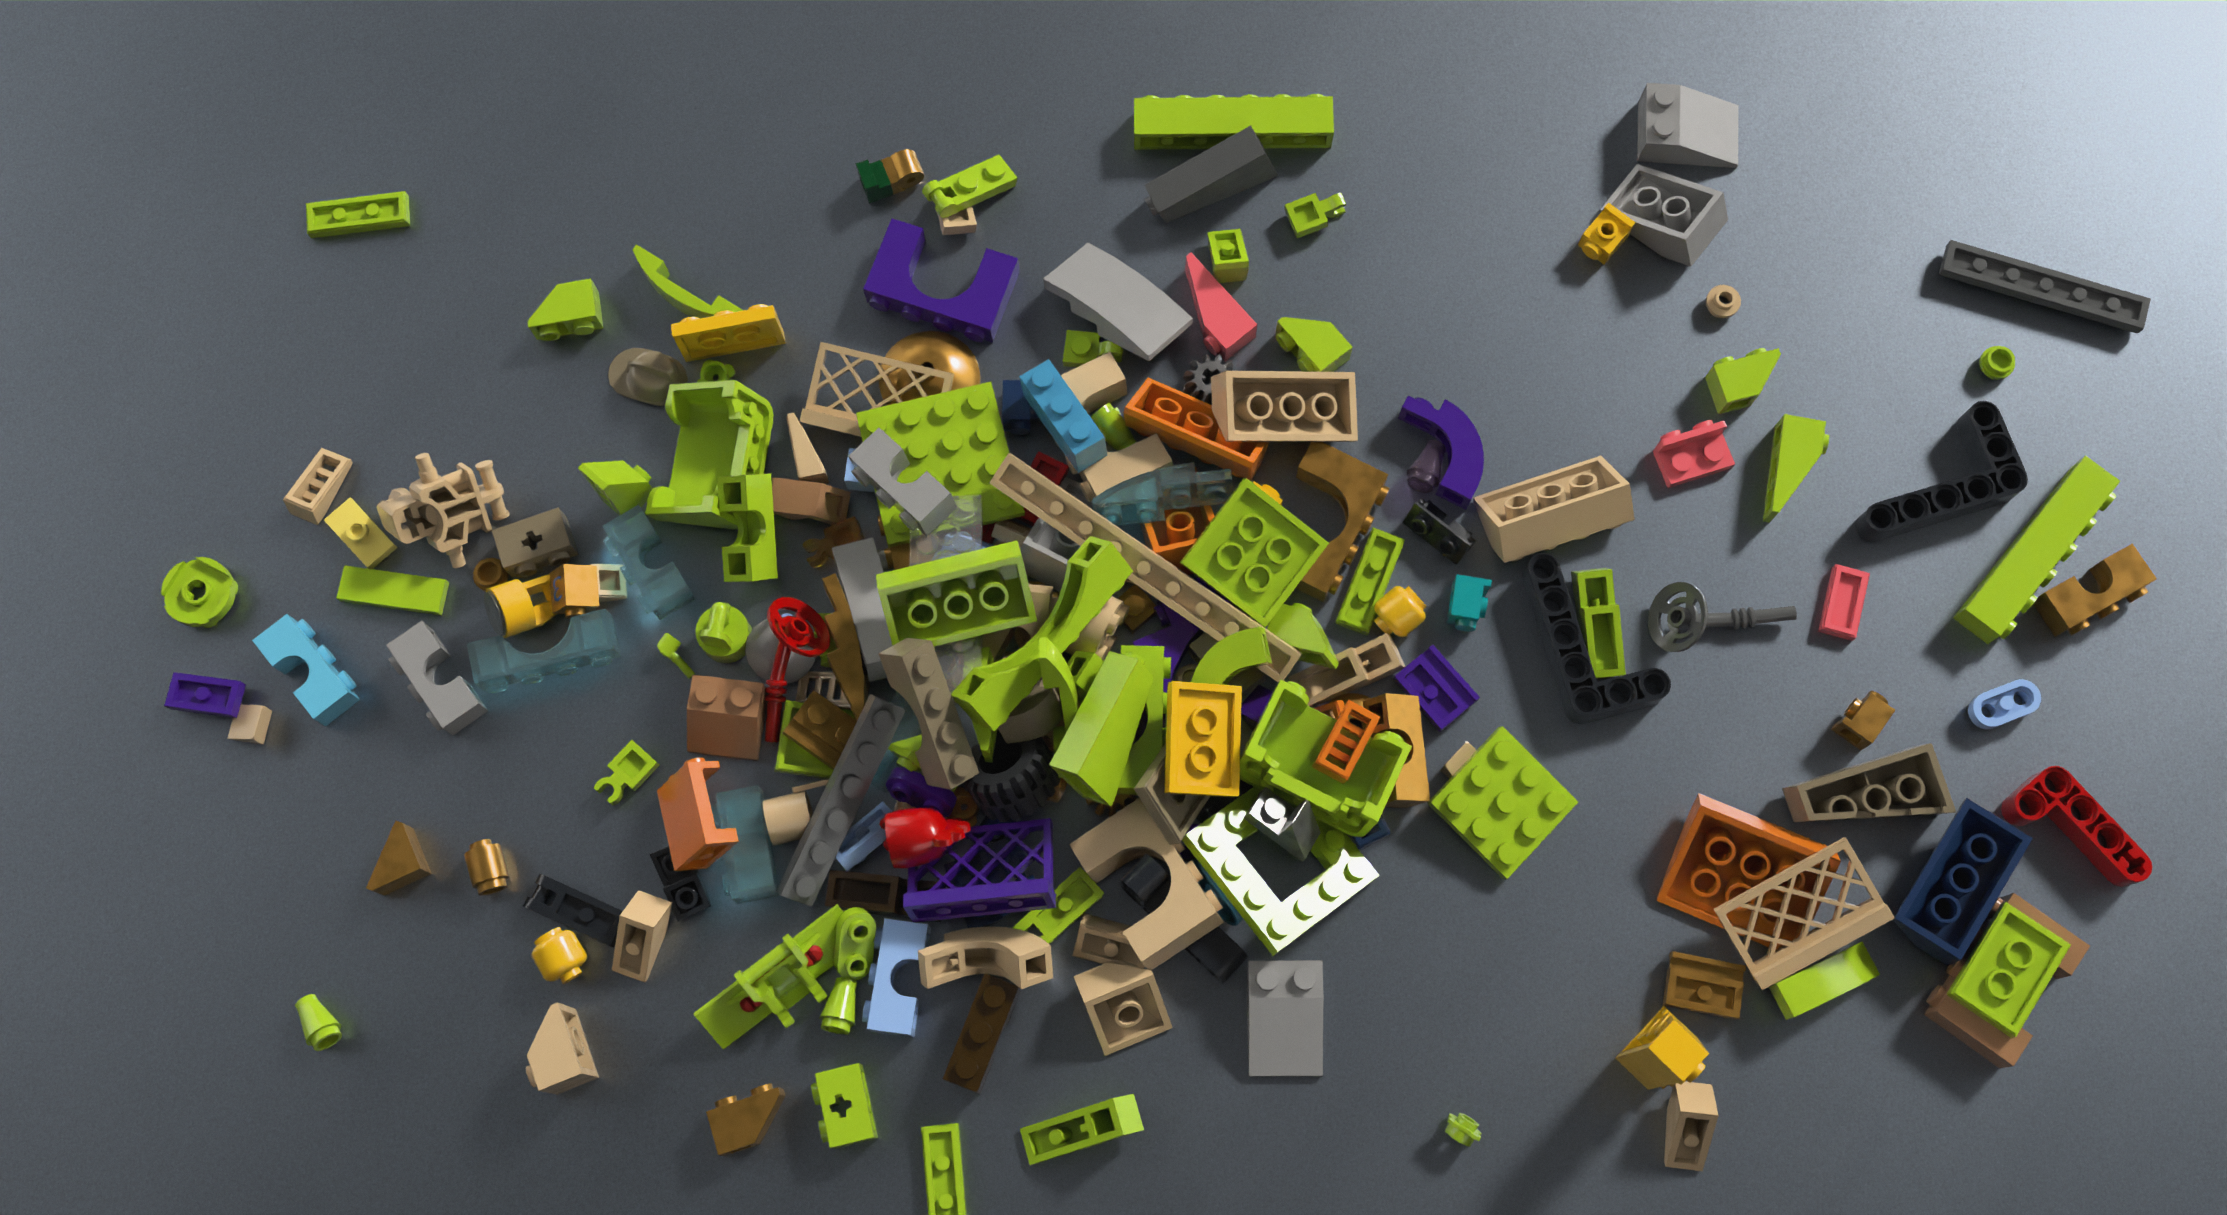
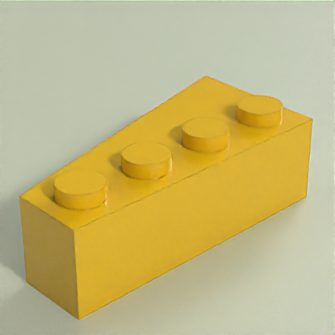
M1663 1006L1615 1058L1643 1086L1650 1090L1659 1087L1664 1089L1668 1085L1673 1087L1676 1083L1682 1085L1686 1080L1691 1083L1705 1069L1706 1066L1702 1061L1709 1055V1052L1700 1040Z

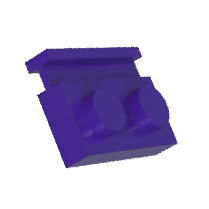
M1431 645L1423 654H1420L1393 678L1406 695L1419 696L1420 711L1439 732L1445 729L1480 698L1434 645Z

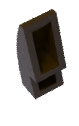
M830 870L825 906L832 908L838 904L842 910L861 907L868 911L869 914L910 919L903 908V894L907 893L908 879H903L900 876ZM919 880L917 891L930 890L937 882Z

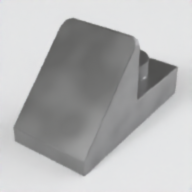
M1267 787L1259 792L1244 816L1246 821L1301 862L1305 860L1321 833L1308 800H1304L1294 808Z

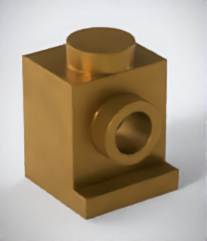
M1869 691L1867 696L1861 701L1857 698L1852 701L1843 714L1846 717L1835 723L1831 730L1859 750H1863L1874 742L1895 712V709L1888 705V701L1884 696L1877 692Z

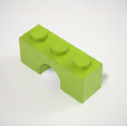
M771 473L717 476L719 512H731L735 516L738 525V534L735 542L730 546L722 547L724 582H751L778 578Z

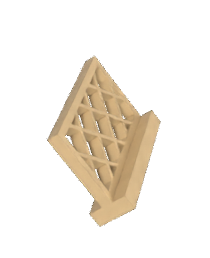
M820 342L805 409L802 408L799 422L861 437L857 416L853 413L847 400L863 391L872 406L871 409L883 407L894 399L898 403L903 402L900 396L915 386L922 397H926L927 394L920 383L931 376L944 378L941 392L943 393L951 391L954 374ZM828 351L840 353L847 365L832 376L825 367ZM847 355L859 359L851 363ZM865 360L873 361L880 374L864 384L854 367ZM880 363L892 367L884 371ZM898 368L906 369L913 382L897 392L887 375ZM851 371L860 387L843 396L834 380ZM913 371L923 373L925 375L917 379ZM822 373H824L827 379L821 382ZM883 378L893 395L876 404L867 388ZM830 383L839 400L828 407L817 405L816 400L819 389ZM842 404L846 411L835 408Z
M1845 837L1713 909L1746 964L1749 973L1761 990L1770 987L1895 919ZM1843 850L1849 859L1845 875L1827 871L1830 857ZM1821 862L1820 868L1812 867ZM1854 869L1860 879L1852 877ZM1805 870L1817 873L1812 893L1793 888L1797 875ZM1824 876L1843 880L1838 900L1819 895ZM1788 880L1787 886L1780 885ZM1850 882L1864 886L1871 898L1858 905L1846 903L1845 899ZM1771 889L1785 892L1779 911L1761 907L1765 892ZM1791 894L1810 898L1805 918L1786 913ZM1755 898L1754 905L1747 903ZM1817 901L1836 905L1831 920L1825 923L1812 920ZM1738 907L1752 910L1747 929L1732 926L1726 914ZM1843 907L1849 909L1846 912L1842 913ZM1759 912L1777 916L1772 936L1753 931ZM1784 919L1803 923L1798 938L1792 941L1779 938ZM1810 925L1816 927L1813 930L1809 931ZM1737 933L1745 935L1743 943L1741 942ZM1751 937L1770 941L1767 955L1753 962L1747 952ZM1777 943L1783 945L1776 949Z

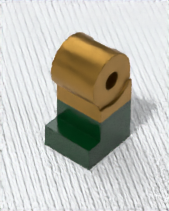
M910 149L898 151L890 157L869 163L868 159L855 163L869 204L905 191L924 179V173L916 153Z

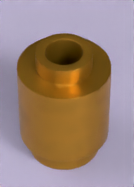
M491 839L480 840L470 844V850L464 853L472 887L477 888L478 895H489L506 889L508 887L506 880L509 876L500 844H492Z

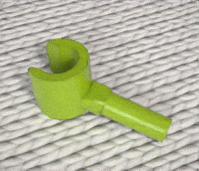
M665 633L657 644L658 650L663 656L675 663L688 679H691L696 673L680 655L675 653L682 643L670 634Z

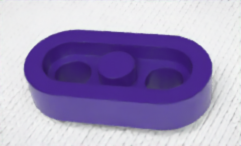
M905 767L892 769L886 781V788L895 800L906 802L916 808L937 809L944 818L951 815L957 802L955 794L950 789L927 785L923 775L916 771L911 772Z

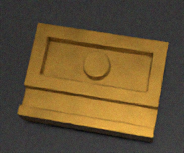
M813 690L782 734L834 770L857 720Z
M1675 951L1670 952L1669 969H1667L1663 998L1664 1006L1733 1020L1740 1018L1744 987L1743 975L1746 971L1745 965Z

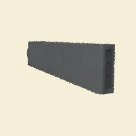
M1249 126L1145 184L1144 186L1149 194L1145 201L1153 216L1159 214L1168 223L1277 177L1278 174L1253 128Z

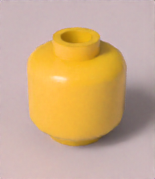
M1395 586L1375 603L1374 609L1378 617L1374 622L1385 634L1390 635L1393 632L1398 637L1404 638L1425 620L1424 609L1427 606L1409 586L1405 589L1401 586Z
M557 927L534 941L536 947L533 949L531 957L546 981L553 982L560 979L562 984H566L582 974L579 967L587 960V953L573 931H562L560 927Z

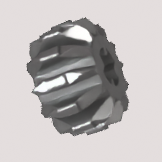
M1205 353L1202 356V364L1192 360L1190 362L1191 370L1185 371L1183 374V380L1186 381L1183 385V393L1190 394V396L1212 405L1211 377L1224 371H1232L1234 364L1230 361L1222 365V356L1220 354L1215 357V361H1210L1209 356Z

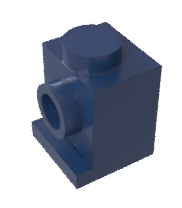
M1003 380L1002 423L1004 431H1010V433L1016 435L1028 434L1031 431V419H1038V416L1023 396L1020 380Z

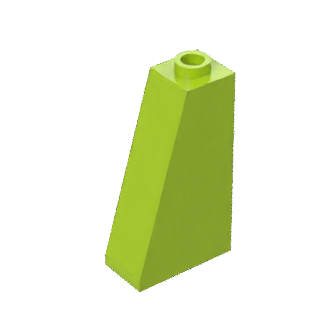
M1109 651L1049 764L1083 798L1110 807L1115 800L1154 678L1144 666L1145 661L1134 653L1125 652L1122 655Z

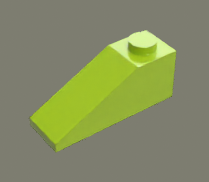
M1784 414L1775 425L1763 522L1770 523L1819 457L1826 453L1829 444V435L1825 434L1826 421Z
M620 460L582 463L578 467L600 499L626 522L647 502L649 493L653 489L649 484V481L652 479L651 476L637 464L632 468L625 461Z
M1134 1094L1111 1098L1020 1128L1030 1165L1144 1130Z

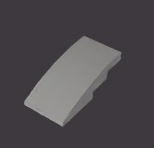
M1086 243L1043 278L1045 289L1070 301L1071 312L1096 324L1099 336L1148 361L1193 324V318L1167 294L1114 256L1090 243Z

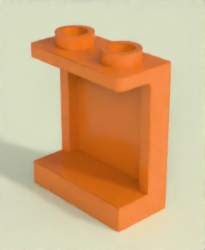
M704 758L687 760L684 762V766L671 775L668 781L657 790L674 871L707 869L739 842L736 828L716 829L705 782L720 769L719 761H705Z

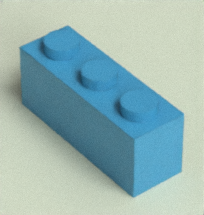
M1049 359L1019 376L1023 396L1078 473L1108 456L1104 435Z

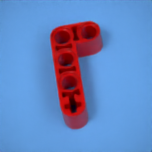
M2050 766L2032 775L2002 803L2001 811L2004 819L2014 826H2024L2047 815L2113 885L2125 887L2146 880L2152 873V862L2148 855L2069 771L2063 767ZM2045 778L2053 782L2054 792H2051L2045 786ZM2020 800L2028 805L2029 815L2021 811L2019 807ZM2071 805L2078 808L2081 815L2080 820H2077L2072 815ZM2098 833L2102 834L2106 839V848L2099 844L2097 840Z

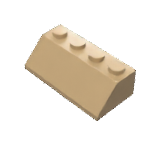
M1224 371L1211 377L1212 412L1226 442L1358 441L1355 372Z
M1602 456L1473 497L1474 505L1490 545L1504 563L1521 560L1527 555L1542 550H1552L1560 544L1572 540L1585 539L1590 534L1605 529H1615L1624 523L1635 520L1630 483Z

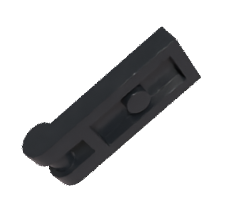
M539 873L535 881L537 887L532 897L527 896L523 907L614 948L619 917L623 911ZM550 891L557 893L551 907L544 904Z

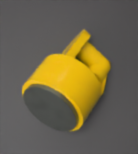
M550 574L523 583L519 579H514L487 588L486 593H484V605L489 621L495 632L503 638L543 626L554 616L558 615L552 614ZM543 592L547 602L533 606L530 596Z

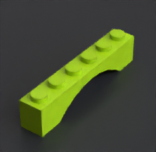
M1089 536L1067 561L1065 579L1058 600L1050 616L1037 634L1022 648L1007 658L990 665L974 667L951 693L952 698L974 723L992 731H995L1000 725L1005 723L1013 709L1023 698L1031 693L1033 686L1042 677L1039 662V638L1047 637L1062 654L1069 645L1077 640L1079 633L1101 612L1102 607L1112 595L1123 587L1125 580L1131 575L1133 570L1112 542Z

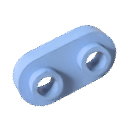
M2024 679L2015 680L1975 697L1969 704L1968 714L1971 721L1977 727L1986 730L1994 729L2036 711L2041 703V694L2037 686L2032 682ZM2014 695L2020 696L2022 705L2015 703ZM1982 707H1986L1990 711V718L1982 714Z

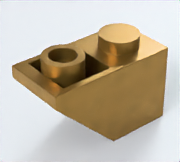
M772 1083L751 1089L750 1097L737 1100L736 1095L714 1102L716 1108L706 1111L718 1155L727 1156L761 1144L785 1098L784 1089L779 1087L773 1088Z

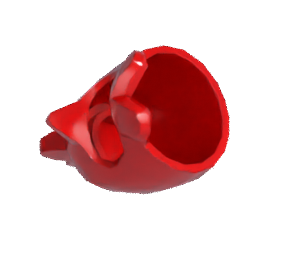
M934 808L896 810L885 814V818H882L879 823L880 827L886 832L883 846L889 851L894 868H911L930 863L940 858L947 849V846L965 838V834L971 830L969 822L963 821L962 818L945 819Z

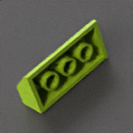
M1017 540L876 574L878 593L892 646L906 638L931 640L935 647L1037 622L1026 570Z

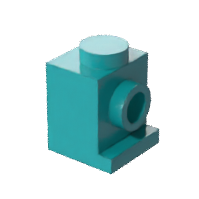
M1457 574L1451 586L1446 623L1455 625V629L1460 631H1475L1479 618H1485L1488 598L1482 596H1486L1491 587L1492 580Z

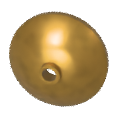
M922 331L913 333L898 341L885 355L886 358L953 373L954 378L951 391L980 384V370L973 352L964 342L944 332ZM881 364L884 371L892 367L890 365ZM898 368L887 375L897 392L913 382L906 369ZM913 371L917 379L925 375L923 373ZM931 376L920 383L927 396L942 392L944 378ZM884 379L879 380L882 399L885 400L893 394ZM916 386L900 396L903 402L922 397ZM894 399L890 403L886 404V406L896 404L898 402L896 401V399Z

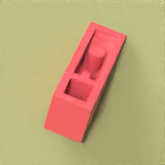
M1191 252L1186 256L1185 271L1204 338L1203 343L1211 354L1215 356L1220 354L1222 359L1227 361L1256 338L1258 324Z

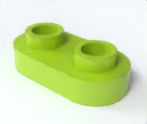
M861 907L849 908L840 915L836 926L833 956L834 967L841 977L855 981L862 979L870 971L871 964L873 963L876 934L875 920L868 911ZM863 926L861 932L854 934L857 927ZM860 960L857 966L850 968L854 961Z

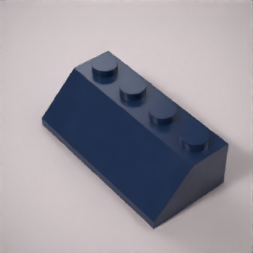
M1964 799L1895 914L1894 922L1916 947L1946 966L1960 961L2033 838L1970 799Z

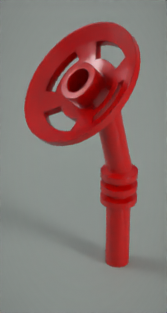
M791 597L776 599L767 611L769 626L779 640L770 679L766 680V684L769 685V687L765 688V692L768 695H765L764 698L768 701L765 730L766 742H779L782 702L786 701V697L783 694L787 693V689L783 688L787 686V681L784 678L791 651L805 657H817L822 655L830 645V633L822 617L808 604ZM791 610L795 612L794 617L786 616L782 618L778 611ZM806 620L813 626L818 638H815L814 632ZM807 645L813 648V650H803L797 647H805Z

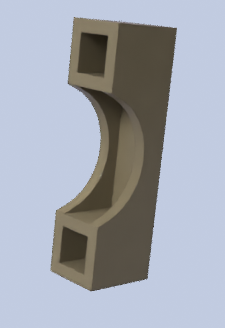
M906 638L878 653L890 686L905 698L918 719L922 733V745L915 754L927 785L952 790L977 775L979 770L932 641Z

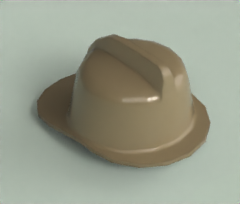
M645 348L624 350L614 358L608 371L609 383L616 393L656 406H665L670 384H684L688 382L686 370L678 360L662 352Z

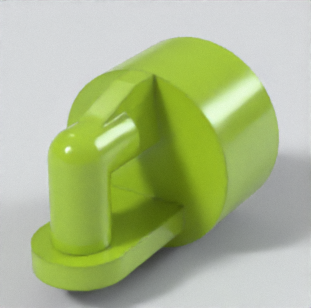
M716 602L699 618L696 625V639L703 651L712 660L719 663H733L746 655L747 637L751 633L752 627L738 609L730 606L729 603Z

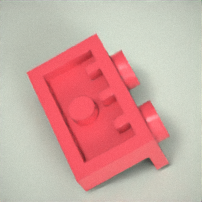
M1707 420L1695 425L1691 431L1681 433L1680 430H1675L1660 437L1661 440L1653 450V454L1667 488L1733 468L1735 462L1723 436V432L1727 428L1725 421L1713 424L1712 420Z

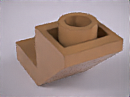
M772 478L773 510L775 515L791 520L811 518L837 527L845 525L851 492L818 482Z

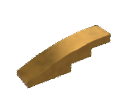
M836 573L822 579L823 587L835 612L824 616L825 623L838 648L828 653L827 659L858 721L865 706V684L860 647L848 602Z

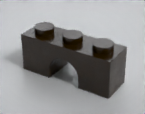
M984 973L942 1078L943 1080L979 1095L981 1094L994 1061L993 1057L1005 1026L1009 1023L1021 990L1018 986Z

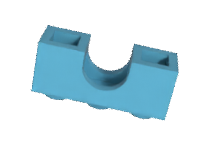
M286 614L252 641L272 667L285 675L298 665L308 664V678L293 694L314 720L327 726L360 700L353 691L357 685L344 670L340 673L333 666L336 658L323 644L318 647L312 638L316 633L304 619L297 621Z

